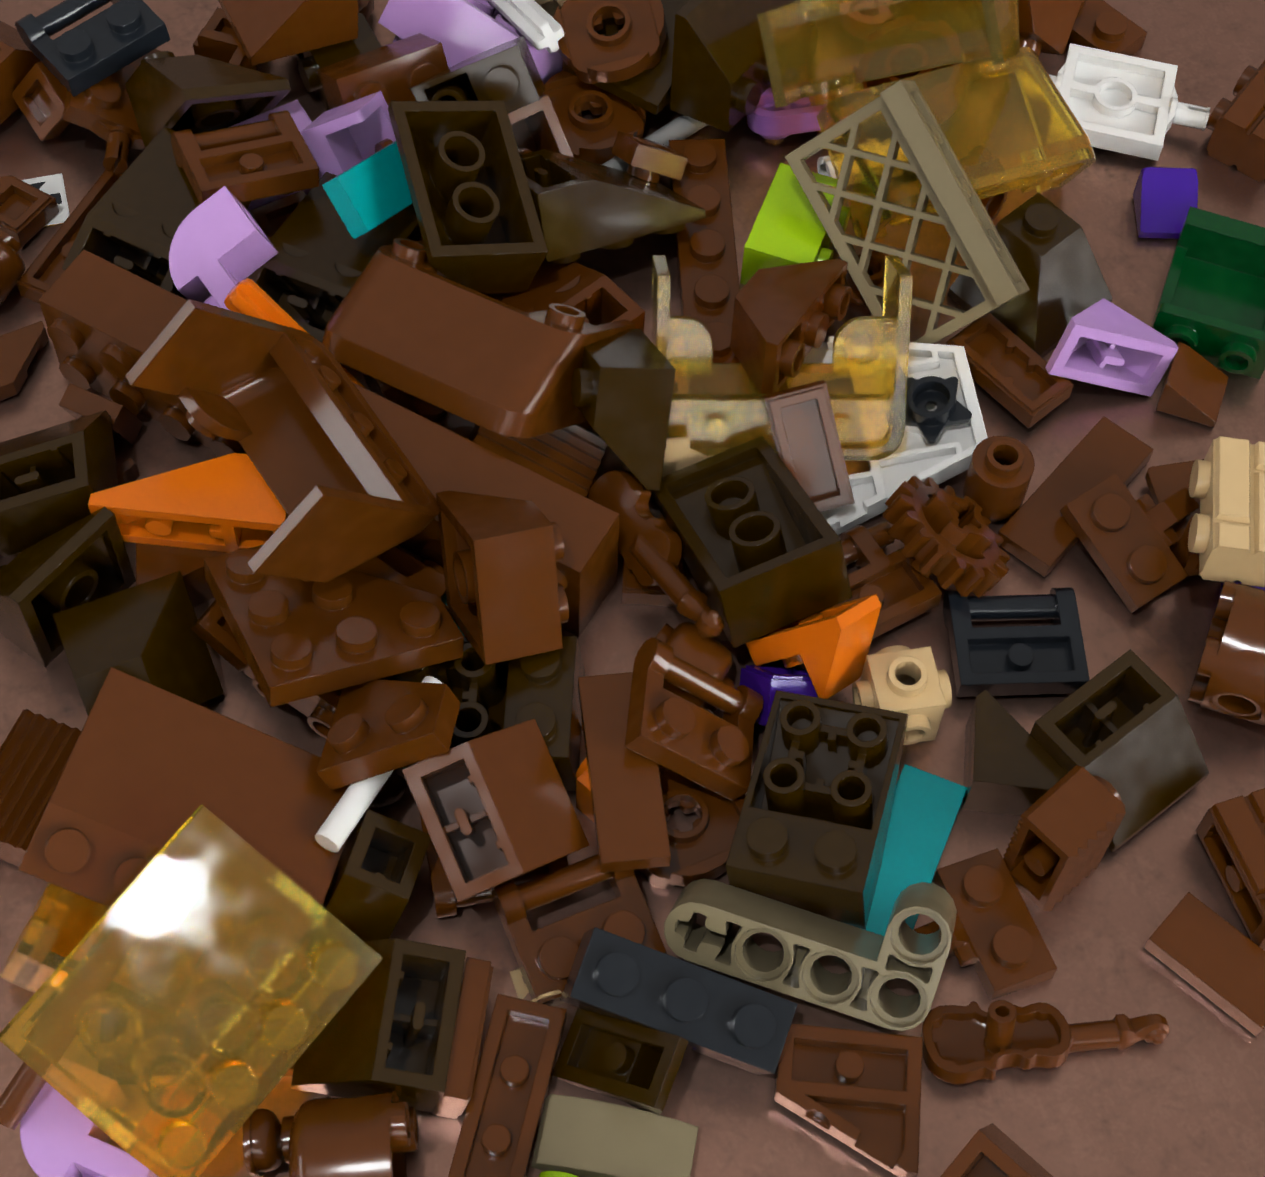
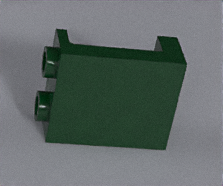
M1190 206L1173 252L1151 327L1173 340L1176 344L1182 342L1190 346L1216 367L1233 374H1243L1259 380L1265 370V228Z

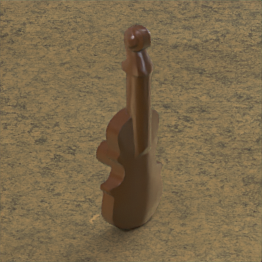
M613 470L603 474L593 483L587 498L620 514L618 554L621 553L626 567L632 570L641 585L659 586L675 604L677 611L681 615L696 622L695 626L702 638L720 635L724 628V621L718 611L713 610L707 604L708 597L705 593L697 591L679 571L678 566L682 554L681 539L675 531L668 527L664 518H655L650 512L648 502L651 492L643 490L638 479L631 472Z
M997 1000L992 1002L988 1012L981 1010L977 1002L972 1001L967 1006L945 1005L938 1006L929 1011L922 1025V1056L927 1068L934 1076L944 1082L957 1085L980 1079L994 1080L996 1071L1007 1067H1020L1024 1070H1030L1033 1067L1056 1068L1061 1066L1066 1061L1069 1053L1110 1048L1122 1050L1143 1039L1146 1043L1161 1044L1168 1036L1170 1029L1166 1018L1160 1014H1148L1131 1019L1125 1014H1117L1113 1020L1068 1024L1060 1011L1048 1003L1038 1002L1018 1007L1008 1001Z

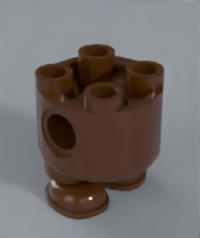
M1224 581L1188 700L1201 704L1200 707L1265 726V590L1241 583L1236 584Z
M395 1090L356 1098L314 1097L305 1101L295 1115L284 1116L282 1124H280L275 1113L269 1109H257L256 1106H246L244 1109L243 1153L247 1171L253 1177L262 1176L265 1172L277 1169L284 1159L286 1163H289V1177H407L406 1152L418 1151V1122L415 1106L408 1107L407 1101H399Z

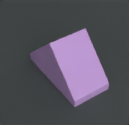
M1103 298L1071 318L1045 368L1048 374L1151 397L1179 348L1173 340Z

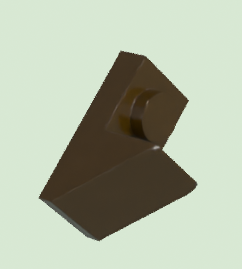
M577 1008L552 1076L569 1084L619 1099L637 1109L659 1115L664 1110L689 1041L677 1035Z

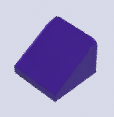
M1145 167L1140 171L1133 192L1138 238L1178 239L1190 206L1198 208V175L1196 169Z
M746 665V668H741L739 686L745 685L763 696V708L755 722L762 726L767 724L776 690L818 697L807 670L802 668Z

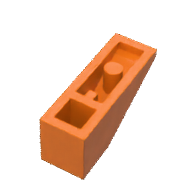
M243 453L227 454L90 494L88 501L91 514L103 507H106L115 514L123 542L226 553L263 545L288 517V514L249 456Z

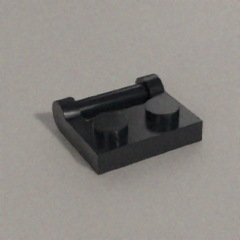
M65 0L37 17L28 14L15 22L16 29L26 46L74 97L170 40L165 23L143 0ZM109 2L113 4L109 8L93 16L87 21L63 33L56 39L52 40L50 38L52 35L58 33L59 31L70 26L71 24L82 19L83 17L89 15L90 13L101 8L102 6L108 4Z
M1052 588L1050 594L982 596L980 598L977 596L962 597L957 590L945 591L943 597V617L945 626L948 628L957 697L978 696L984 690H987L992 696L1072 694L1090 680L1077 601L1073 588ZM1050 619L1052 625L972 627L971 621Z

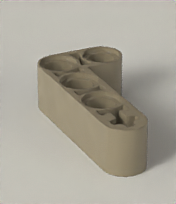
M700 879L692 881L683 888L665 921L664 936L671 950L686 961L887 1029L905 1031L913 1029L924 1022L931 1009L950 951L957 909L953 898L940 886L926 882L909 885L897 897L885 935L882 936L711 879ZM697 913L706 916L705 927L696 923ZM915 914L927 915L935 920L940 929L930 934L917 933L906 924L905 919ZM733 923L740 925L735 938L728 936ZM760 932L769 933L780 941L783 949L775 952L766 951L755 943L752 934ZM826 955L837 956L849 965L850 971L842 974L831 973L820 964L818 958ZM895 978L906 979L913 983L919 992L910 996L897 995L887 987L885 982Z

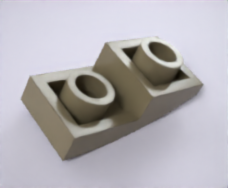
M550 1094L545 1098L531 1167L542 1171L566 1172L578 1177H690L699 1127L624 1105L574 1096Z

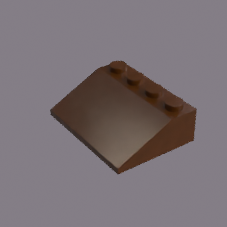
M111 667L18 870L123 913L157 860L162 859L180 870L184 875L151 925L289 981L319 915L345 845L344 843L338 852H331L323 848L315 840V835L350 785L331 791L316 773L321 757Z

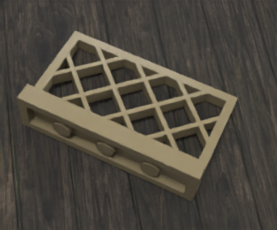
M900 80L880 92V97L790 152L785 158L840 258L848 262L847 270L886 341L905 342L896 325L900 305L903 302L932 310L925 335L913 342L935 344L1030 289L915 81ZM881 112L893 132L887 156L857 149L863 124ZM850 132L847 146L834 143ZM900 147L909 162L897 159ZM824 148L844 153L837 186L834 187L817 182L805 160ZM855 156L884 164L876 198L846 190ZM894 167L915 172L922 187L916 209L886 201ZM823 192L834 195L831 206ZM844 198L873 206L865 239L844 232L839 222ZM929 199L937 214L926 212ZM883 209L913 217L905 250L875 242ZM923 220L942 224L949 233L951 241L945 261L915 253ZM852 244L863 247L860 259ZM873 250L903 258L894 290L876 286L870 279L867 270ZM957 252L960 253L967 267L954 264ZM912 261L943 269L934 302L904 294ZM952 272L972 277L985 301L968 311L943 305ZM880 296L892 299L889 311ZM941 313L955 317L937 328Z

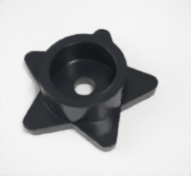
M927 376L918 380L912 377L905 380L906 402L891 414L892 421L895 424L918 427L928 444L936 443L946 426L968 423L972 417V413L956 400L958 379L953 376L947 379L936 376ZM934 404L937 406V409L929 411L926 409V406Z

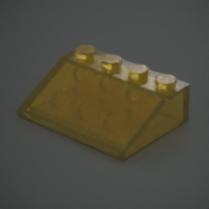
M200 804L0 1032V1041L121 1148L159 1177H199L370 975L383 957L203 804Z

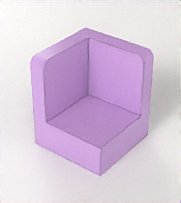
M381 91L327 110L301 131L322 175L325 172H329L338 176L373 155L377 143L385 139H390L393 142L396 141L388 112V105Z

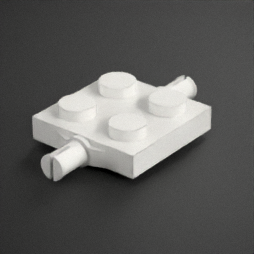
M1072 43L1069 45L1065 64L1058 71L1057 76L1025 68L1019 92L1051 98L1054 114L1048 138L1158 161L1161 154L1165 134L1172 124L1204 131L1210 114V107L1178 101V95L1174 86L1177 65Z

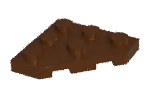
M263 545L204 558L205 580L270 707L463 657L464 637L440 597L436 594L356 570H350L325 583L253 573L247 562Z

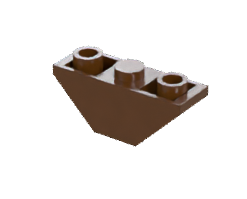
M830 259L759 269L735 295L730 348L761 394L767 395L777 392L788 377L795 378L800 372L804 358L812 348L819 349L826 337L828 328L835 320L841 321L846 315L852 293L851 287L845 285L847 261Z

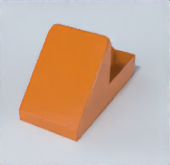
M877 594L834 605L746 643V646L755 666L782 660L785 668H791L804 663L818 697L828 699L861 677L882 605Z

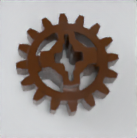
M912 476L907 482L904 481L885 502L888 508L884 511L883 518L893 524L888 533L891 537L900 540L905 545L900 552L905 557H912L911 565L926 578L931 574L936 575L940 587L946 590L953 584L962 597H967L973 592L980 598L1008 573L1009 568L1005 564L1010 560V555L999 548L1004 539L988 527L991 520L981 515L982 508L967 495L963 498L956 497L954 489L949 485L944 489H940L933 478L927 477L922 482L918 477Z

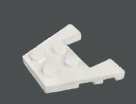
M829 336L827 343L823 342L819 349L812 348L806 355L798 375L795 378L788 377L785 381L787 389L824 380L826 383L849 380L870 471L848 475L855 503L821 512L837 535L883 513L888 508L885 504L888 498L904 481L907 482L912 476L918 477L922 482L927 477L933 478L938 485L968 470L974 449L981 441L988 438L964 346L887 340L886 347L853 345L850 337ZM927 376H936L943 379L952 376L958 379L956 400L972 413L970 421L964 424L946 426L934 444L926 442L918 427L895 424L892 421L891 414L906 402L905 380L909 377L917 380ZM929 404L926 406V409L934 411L937 409V406Z

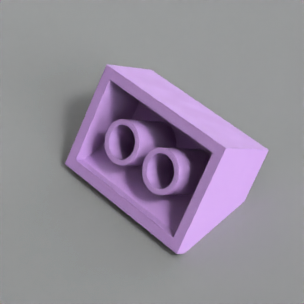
M389 0L378 21L379 24L396 35L393 43L419 33L441 42L449 68L472 56L523 36L487 0ZM525 38L542 82L545 84L553 75L562 71L563 59L559 50L553 53H549L545 48L537 50Z

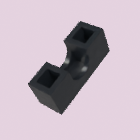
M596 927L584 933L560 1001L584 1010L680 1036L689 1041L688 1045L692 1046L693 1051L757 1075L775 1074L798 1005L792 1001Z

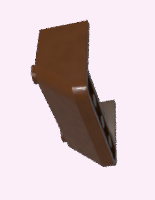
M395 238L393 245L379 247L326 324L322 344L334 355L338 362L483 428L514 438H533L587 422L578 407L574 406L571 395L573 372L575 368H582L584 346L624 330L634 329L635 323L625 319L595 326L584 321L586 314L583 311L558 303L549 304L547 311L527 313L438 275V270L429 264L423 241L405 238Z
M188 299L125 375L131 386L178 396L187 409L186 418L188 422L204 436L209 438L220 436L239 441L288 514L285 521L247 562L253 573L300 579L306 582H329L420 534L440 512L439 504L432 492L340 363L320 341L306 332Z

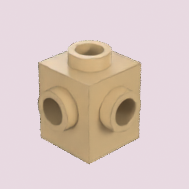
M895 645L883 648L875 654L866 655L860 681L853 682L852 685L853 704L908 714L903 745L935 740L944 710L952 705V690L949 676L945 669L937 670L931 646L910 649L907 646Z

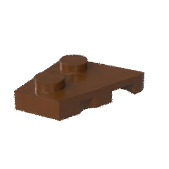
M376 679L343 688L316 773L332 791L449 752L461 702L447 684Z

